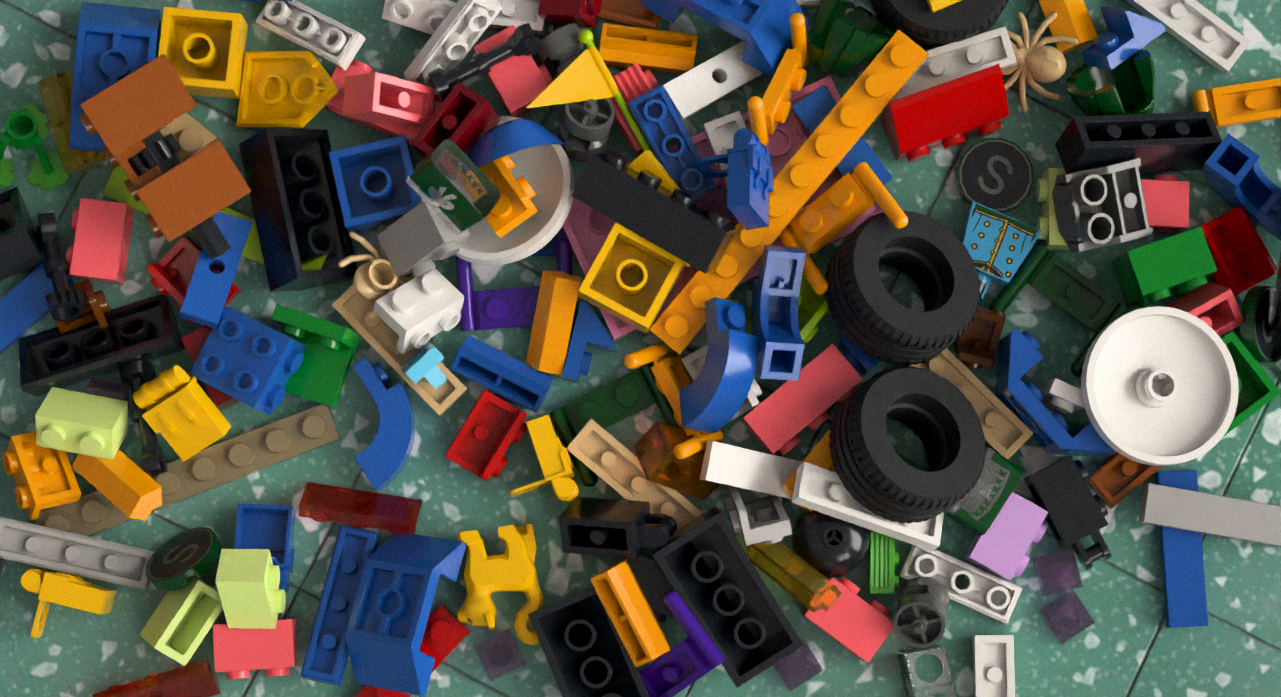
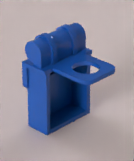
M742 128L735 133L733 148L727 149L728 154L697 159L696 166L708 178L727 176V208L746 230L769 227V192H773L774 170L769 165L771 156L765 145L760 143V139L755 133L751 132L748 128ZM713 163L728 164V168L725 170H714L708 166Z
M238 503L234 549H269L273 565H278L280 569L279 589H284L285 592H288L290 585L289 573H293L295 549H292L295 522L294 507Z

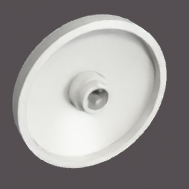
M498 116L500 122L497 125L521 118ZM560 144L529 147L508 155L516 166L510 170L514 178L517 180L523 175L536 195L530 200L538 212L501 238H499L486 218L468 228L471 236L458 244L460 250L454 255L475 264L503 265L527 258L553 239L568 217L574 198L571 195L575 188L570 160ZM442 173L473 205L474 201L457 177L453 180ZM433 186L429 187L428 192L431 198L421 191V202L441 197L447 188L439 187L437 191ZM450 194L452 199H457L456 194Z
M1155 306L1137 309L1108 324L1097 335L1088 349L1081 375V392L1084 407L1090 422L1099 436L1122 456L1146 465H1175L1193 460L1208 452L1227 432L1234 418L1238 403L1237 371L1232 356L1223 340L1208 324L1198 317L1171 307Z

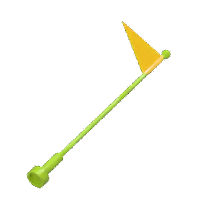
M588 29L581 30L578 34V40L586 45L588 49L575 59L527 108L614 97L643 152L649 149L652 152L611 73L593 43V33ZM731 296L727 298L728 301L738 303L737 299L733 301ZM745 316L746 331L748 334H751V325Z

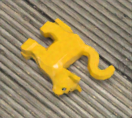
M533 524L515 527V525L498 527V538L504 541L505 552L504 554L487 556L483 540L477 530L459 532L457 534L458 541L466 543L467 551L463 575L467 595L463 604L457 609L459 622L472 626H488L490 631L496 630L497 609L491 597L492 593L522 592L527 597L528 602L516 615L514 623L516 635L525 644H540L535 630L530 628L531 620L528 614L543 608V594L538 583L534 565L537 546Z

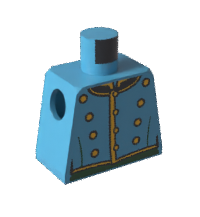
M973 202L966 211L960 241L965 245L974 261L980 283L979 297L980 301H983L990 283L1003 288L1010 282L1042 230L977 202Z

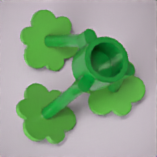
M25 103L19 110H11L6 120L5 132L0 133V187H9L14 181L12 174L14 164L4 159L7 145L20 150H26L31 147L36 150L39 158L31 161L30 166L32 170L27 174V180L31 185H40L43 190L47 191L51 190L54 185L62 186L66 184L70 179L67 171L71 166L69 160L66 158L61 159L60 155L54 151L46 153L43 142L48 137V130L45 126L48 124L49 119L45 113H39L37 106L33 103Z

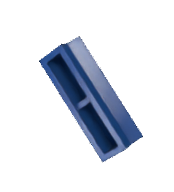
M467 335L450 368L535 413L542 406L554 383L553 377L537 371L531 366L470 335Z

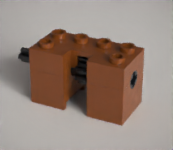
M162 54L80 104L84 111L78 115L81 122L91 136L98 132L106 145L102 150L113 167L117 168L121 165L129 179L124 181L135 201L142 200L150 212L146 215L145 220L157 238L165 235L168 242H171L191 229L211 260L231 249L228 241L211 216L250 193L251 189L219 138L214 139L179 161L175 153L182 148L172 133L165 137L159 130L161 127L166 126L174 119L197 106L165 54Z

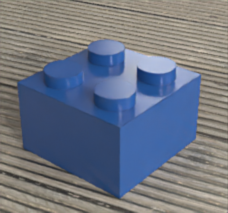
M405 135L329 152L344 224L349 233L351 231L361 233L378 229L380 225L390 226L421 203L419 187L410 179V175L414 172L415 168L410 146Z

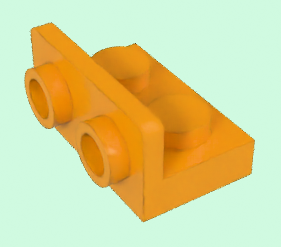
M508 155L479 167L498 188L500 193L499 201L486 217V220L499 238L538 212L530 200L536 195L523 175L517 180L514 178L510 170L516 166ZM473 172L466 176H463V173H459L456 176L474 202L487 194L486 189ZM470 174H472L471 177H474V179L471 178V181L469 182V178H467V176H470ZM476 181V184H479V186L475 185V188H473V185H471L470 183H474ZM481 187V190H484V192H481L479 195V192L476 190H479Z
M36 431L11 436L7 450L2 456L3 465L7 475H13L16 484L15 499L20 509H25L29 521L37 519L42 509L79 501L81 491L66 451L37 446Z

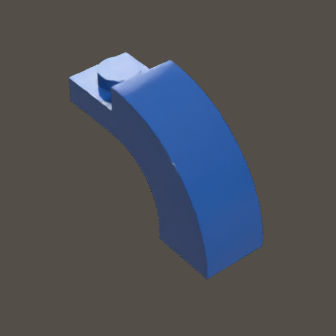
M1228 133L1204 164L1206 178L1217 194L1232 209L1242 206L1255 228L1257 225H1260L1281 241V188L1273 183L1262 171L1258 162L1260 156Z
M764 246L760 275L754 278L751 306V334L758 336L759 348L756 369L760 379L799 380L805 347L798 325V300L806 252L803 248Z
M717 297L705 302L708 350L703 368L689 386L679 390L682 427L709 434L725 426L742 406L754 379L759 348L758 336L748 334L746 331L744 305Z
M364 358L353 365L376 402L379 411V428L372 443L363 452L355 456V459L374 489L380 492L397 477L409 458L415 437V415L412 402L404 385L399 382L387 389L385 385L391 382L381 364L377 362L372 365L367 358Z

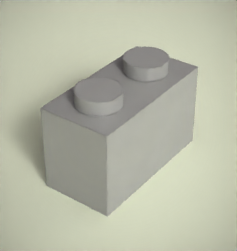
M451 195L422 201L377 235L397 277L412 272L415 277H419L432 271L436 267L434 261L437 259L443 260L456 254L460 250L458 244L471 236L468 229L461 232L439 208V206L447 210L454 208L453 204L448 201L452 200Z

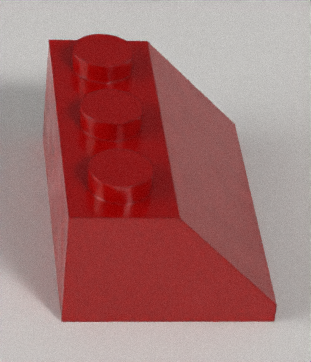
M999 64L889 102L881 117V121L896 161L907 157L908 162H914L930 155L929 149L943 144L944 150L951 149L965 143V136L979 132L980 137H984L1001 130V123L1009 116L1001 67Z

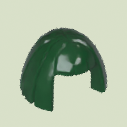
M820 0L811 33L807 36V57L810 63L817 67L819 71L833 77L848 78L861 73L869 66L893 37L894 31L880 17L872 16L873 13L861 6L855 8V3L848 0Z
M1140 49L1112 70L1086 66L1084 63L1082 68H1077L1071 74L1072 77H1069L1066 82L1070 97L1085 116L1153 113L1155 69L1152 56L1147 50L1143 51V49Z

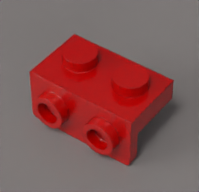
M1238 206L1200 226L1217 269L1216 272L1212 273L1214 281L1219 285L1230 288L1234 296L1278 273L1276 264L1242 206Z
M183 236L158 263H150L146 268L153 276L150 280L152 285L165 296L170 294L180 304L177 307L179 312L202 250L189 236ZM216 268L210 269V271L215 274L221 273ZM234 281L232 282L224 308L242 291Z
M483 389L445 452L444 457L485 481H488L491 475L497 478L507 463L508 457L504 456V453L510 443L517 444L527 429V424L524 422L527 413L518 410Z

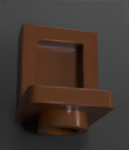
M89 278L69 286V288H73V291L75 289L82 291L84 307L82 314L73 320H55L61 334L95 320L98 321L101 330L109 327L105 313L110 312L111 309L103 290L95 292ZM50 294L45 296L48 307Z
M978 306V311L971 325L956 340V358L971 368L981 369L983 366L993 368L996 361L995 351L1006 319L1005 313Z

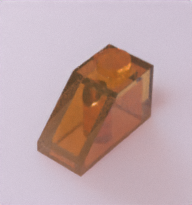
M656 421L634 445L646 480L705 500L720 485L700 480L705 449L685 459L676 458L673 453L674 447L693 437L691 435L687 436L686 432L682 429Z

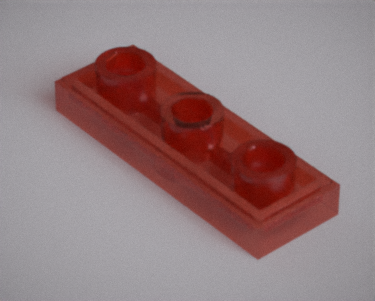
M307 482L299 504V516L312 518L317 522L333 521L346 523L356 528L371 527L384 529L394 534H415L422 510V500L312 482Z
M203 660L200 662H190L186 666L161 674H150L144 679L124 685H114L107 690L92 695L93 697H210L220 694V686L208 660Z

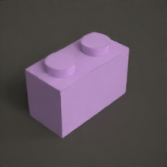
M1003 490L1000 491L993 505L996 503L997 499L999 498ZM1012 492L984 535L975 536L964 558L1003 580L1010 581L1013 575L1019 578L1029 562L1030 557L1026 556L1025 553L1031 542L1038 543L1048 527V523L1044 521L1048 511Z

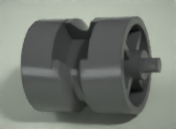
M577 23L568 24L557 30L554 25H551L547 28L549 35L539 42L542 49L537 55L546 68H554L553 81L585 51L583 48L585 45L578 40V34L581 30Z
M609 98L589 99L588 101L565 104L557 138L566 144L561 146L569 159L577 162H589L592 154L604 153L615 116V108Z
M916 577L910 579L902 586L893 626L896 635L905 644L916 648H925L936 644L942 638L945 632L950 604L948 591L943 584L930 577Z

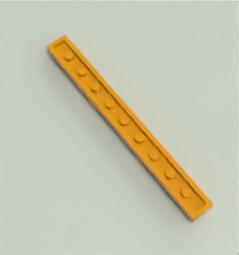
M898 29L773 180V192H769V227L746 230L738 222L735 226L737 230L716 270L708 273L698 270L650 328L653 334L679 355L683 353L706 325L705 302L714 297L727 300L763 256L764 246L772 245L887 107L889 102H891L925 61L929 53Z

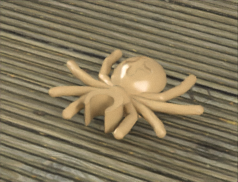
M1022 12L1017 13V18L1021 24L1023 40L1018 34L1007 30L1009 38L1017 44L1016 46L1011 42L1017 65L1002 70V75L1013 73L1004 83L1005 91L1020 76L1019 101L1024 113L1029 110L1026 100V78L1028 85L1043 97L1056 101L1061 99L1059 94L1045 90L1034 81L1035 79L1044 83L1054 82L1066 71L1067 65L1063 53L1055 47L1044 46L1045 44L1065 42L1076 45L1078 43L1076 38L1066 35L1043 37L1038 42L1039 37L1047 26L1057 18L1056 12H1052L1043 20L1033 34L1031 41L1027 19Z
M380 225L378 234L386 229L384 225ZM353 231L349 233L352 239L359 242L373 255H350L338 262L339 267H344L352 262L368 261V263L361 265L357 269L353 277L354 287L360 296L366 299H378L416 278L414 275L408 276L409 274L396 276L379 240L378 252L364 237ZM373 310L368 314L369 318L378 316Z

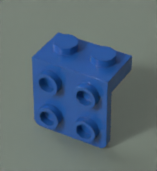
M226 307L222 311L217 328H212L192 366L191 373L206 384L254 409L270 415L272 410L277 408L283 401L286 392L284 387L291 374H294L300 368L304 359L303 351L306 346L231 307Z

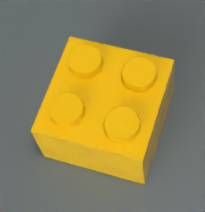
M164 7L158 57L162 54L166 55L191 95L239 99L248 24L240 13Z
M615 222L578 290V297L647 334L680 275L685 262Z

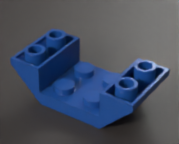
M642 0L640 4L672 23L676 21L685 8L742 39L747 44L741 61L772 78L787 48L792 49L790 16L793 13H801L805 17L806 29L809 25V21L796 0Z
M82 2L78 21L71 94L69 149L104 152L102 148L106 145L98 132L91 136L81 122L78 115L84 111L80 104L156 59L160 10Z
M1016 328L998 342L995 396L1034 433L1032 438L1047 454L1102 458L1118 453L1099 436L1090 420L1081 423L1069 434L1067 431L1070 429V426L1065 419L1056 411L1050 413L1040 402L1044 399L1040 391L1031 382L1027 381L1025 384L1020 378L1043 358L1038 352L1041 349L1039 343L1027 331L1021 333Z
M398 531L367 558L345 634L357 684L420 697L426 696L435 658L420 652L421 643L439 579L457 581L466 543Z

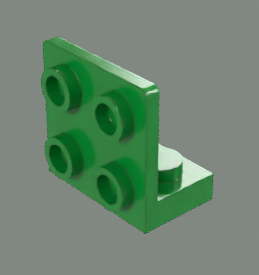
M276 304L271 319L283 325L282 334L306 346L303 351L304 359L297 372L291 374L284 387L286 392L332 408L335 407L361 335L347 327Z

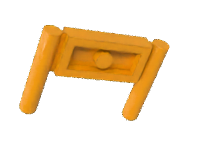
M793 13L789 18L792 49L787 48L763 98L752 96L747 102L751 132L758 136L760 143L764 144L765 147L768 145V134L773 135L778 123L783 124L786 121L791 108L790 99L794 91L799 92L802 89L806 79L807 71L803 67L808 64L809 60L807 57L805 17L801 13Z
M1281 78L1191 92L1194 112L1210 111L1216 128L1281 118Z
M866 162L859 163L854 168L852 174L848 172L794 217L790 222V226L786 227L778 237L781 244L785 247L804 249L806 258L803 275L817 294L826 293L829 284L809 254L811 252L813 254L818 252L874 205V200L895 228L902 229L908 224V217Z
M664 342L627 354L624 357V364L629 369H634L650 362L654 363V366L650 369L655 376L656 386L666 396L674 410V418L677 424L683 428L679 390L689 386L693 379L681 360V356H674V350ZM683 428L687 436L693 434L694 437L677 444L673 449V453L676 458L685 459L706 449L707 441L721 442L723 440V433L720 429L709 434Z

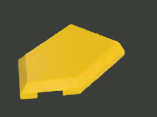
M310 51L245 52L236 127L304 128L340 89Z

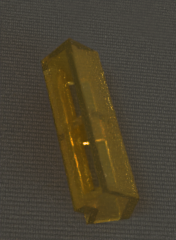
M73 70L54 74L38 82V86L65 172L83 173L89 169L101 167L107 158L104 152L69 149Z
M780 541L768 545L756 543L746 547V554L752 564L813 613L821 608L827 611L842 593L831 581Z

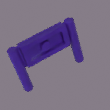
M560 238L555 242L557 271L573 275L570 242L566 238ZM455 255L458 290L465 296L460 311L461 331L533 326L540 286L474 291L471 262ZM575 309V314H574L573 322L576 321V309Z
M676 591L667 592L663 597V601L688 634V637L639 671L650 697H673L726 660Z

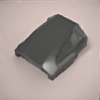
M1140 158L1127 159L1091 169L1057 175L1052 193L1059 233L1071 252H1081L1154 235L1153 227H1149L1138 168V166H1141Z

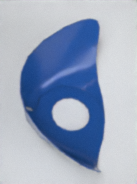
M521 118L499 124L488 130L468 149L467 156L479 168L503 156L529 147L566 144L543 125ZM464 165L466 171H468L469 173L472 172L466 165Z

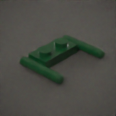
M1040 243L1036 244L1010 282L1002 289L989 307L991 310L1004 313L1026 283H1028L1029 286L1087 329L1093 331L1095 335L1070 367L1071 373L1076 377H1081L1086 354L1097 335L1112 321L1131 312L1126 306L1116 301L1115 298L1057 255L1051 253Z
M653 362L549 413L565 447L568 446L590 418L606 429L654 404H657L676 442H683L688 436L685 430L677 424L674 418V410L666 396L656 386L655 376L650 369L654 366ZM568 451L583 484L586 487L595 486L598 482L596 473Z

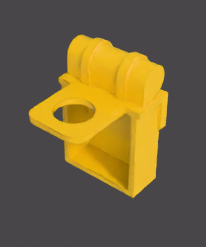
M175 365L171 369L161 372L159 377L151 382L141 385L140 389L133 393V399L139 408L147 409L142 414V417L156 434L161 433L184 462L225 436L231 425L197 383L196 377L191 372L187 374L180 366Z
M549 415L527 421L526 424L545 479L511 490L509 495L515 497L552 485L558 499L563 502H572L579 493L577 484L571 479L575 477L574 467L569 452L562 446L561 440L557 437L552 419Z
M44 568L27 570L21 577V585L25 590L39 594V604L31 630V638L41 637L51 603L101 615L111 613L117 590L92 584V582L85 581L80 575L60 571L48 572Z

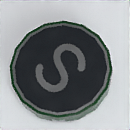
M986 138L973 144L959 161L956 170L959 193L969 206L973 202H977L1000 213L1009 212L1016 209L1029 195L1033 184V166L1027 154L1016 143L1002 138Z
M1254 286L1246 294L1241 307L1242 312H1247L1246 322H1241L1240 326L1242 343L1254 359L1259 361L1258 363L1276 362L1281 357V337L1269 335L1275 294L1274 286Z
M205 527L189 529L174 536L152 555L146 566L147 577L158 590L173 591L186 587L189 584L187 579L193 575H196L197 578L204 576L216 564L222 549L218 537L210 528Z

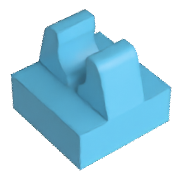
M430 342L400 367L415 384L425 377L437 389L447 380V377L436 366L445 357Z

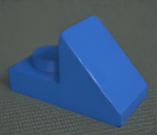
M1102 6L1101 12L1108 33L1098 36L1094 40V44L1085 49L1082 55L1086 66L1112 70L1164 33L1166 29L1164 24L1136 13Z
M580 301L562 374L563 380L578 383L580 374L588 375L593 353L586 352L587 346L617 353V347L590 304L585 301Z

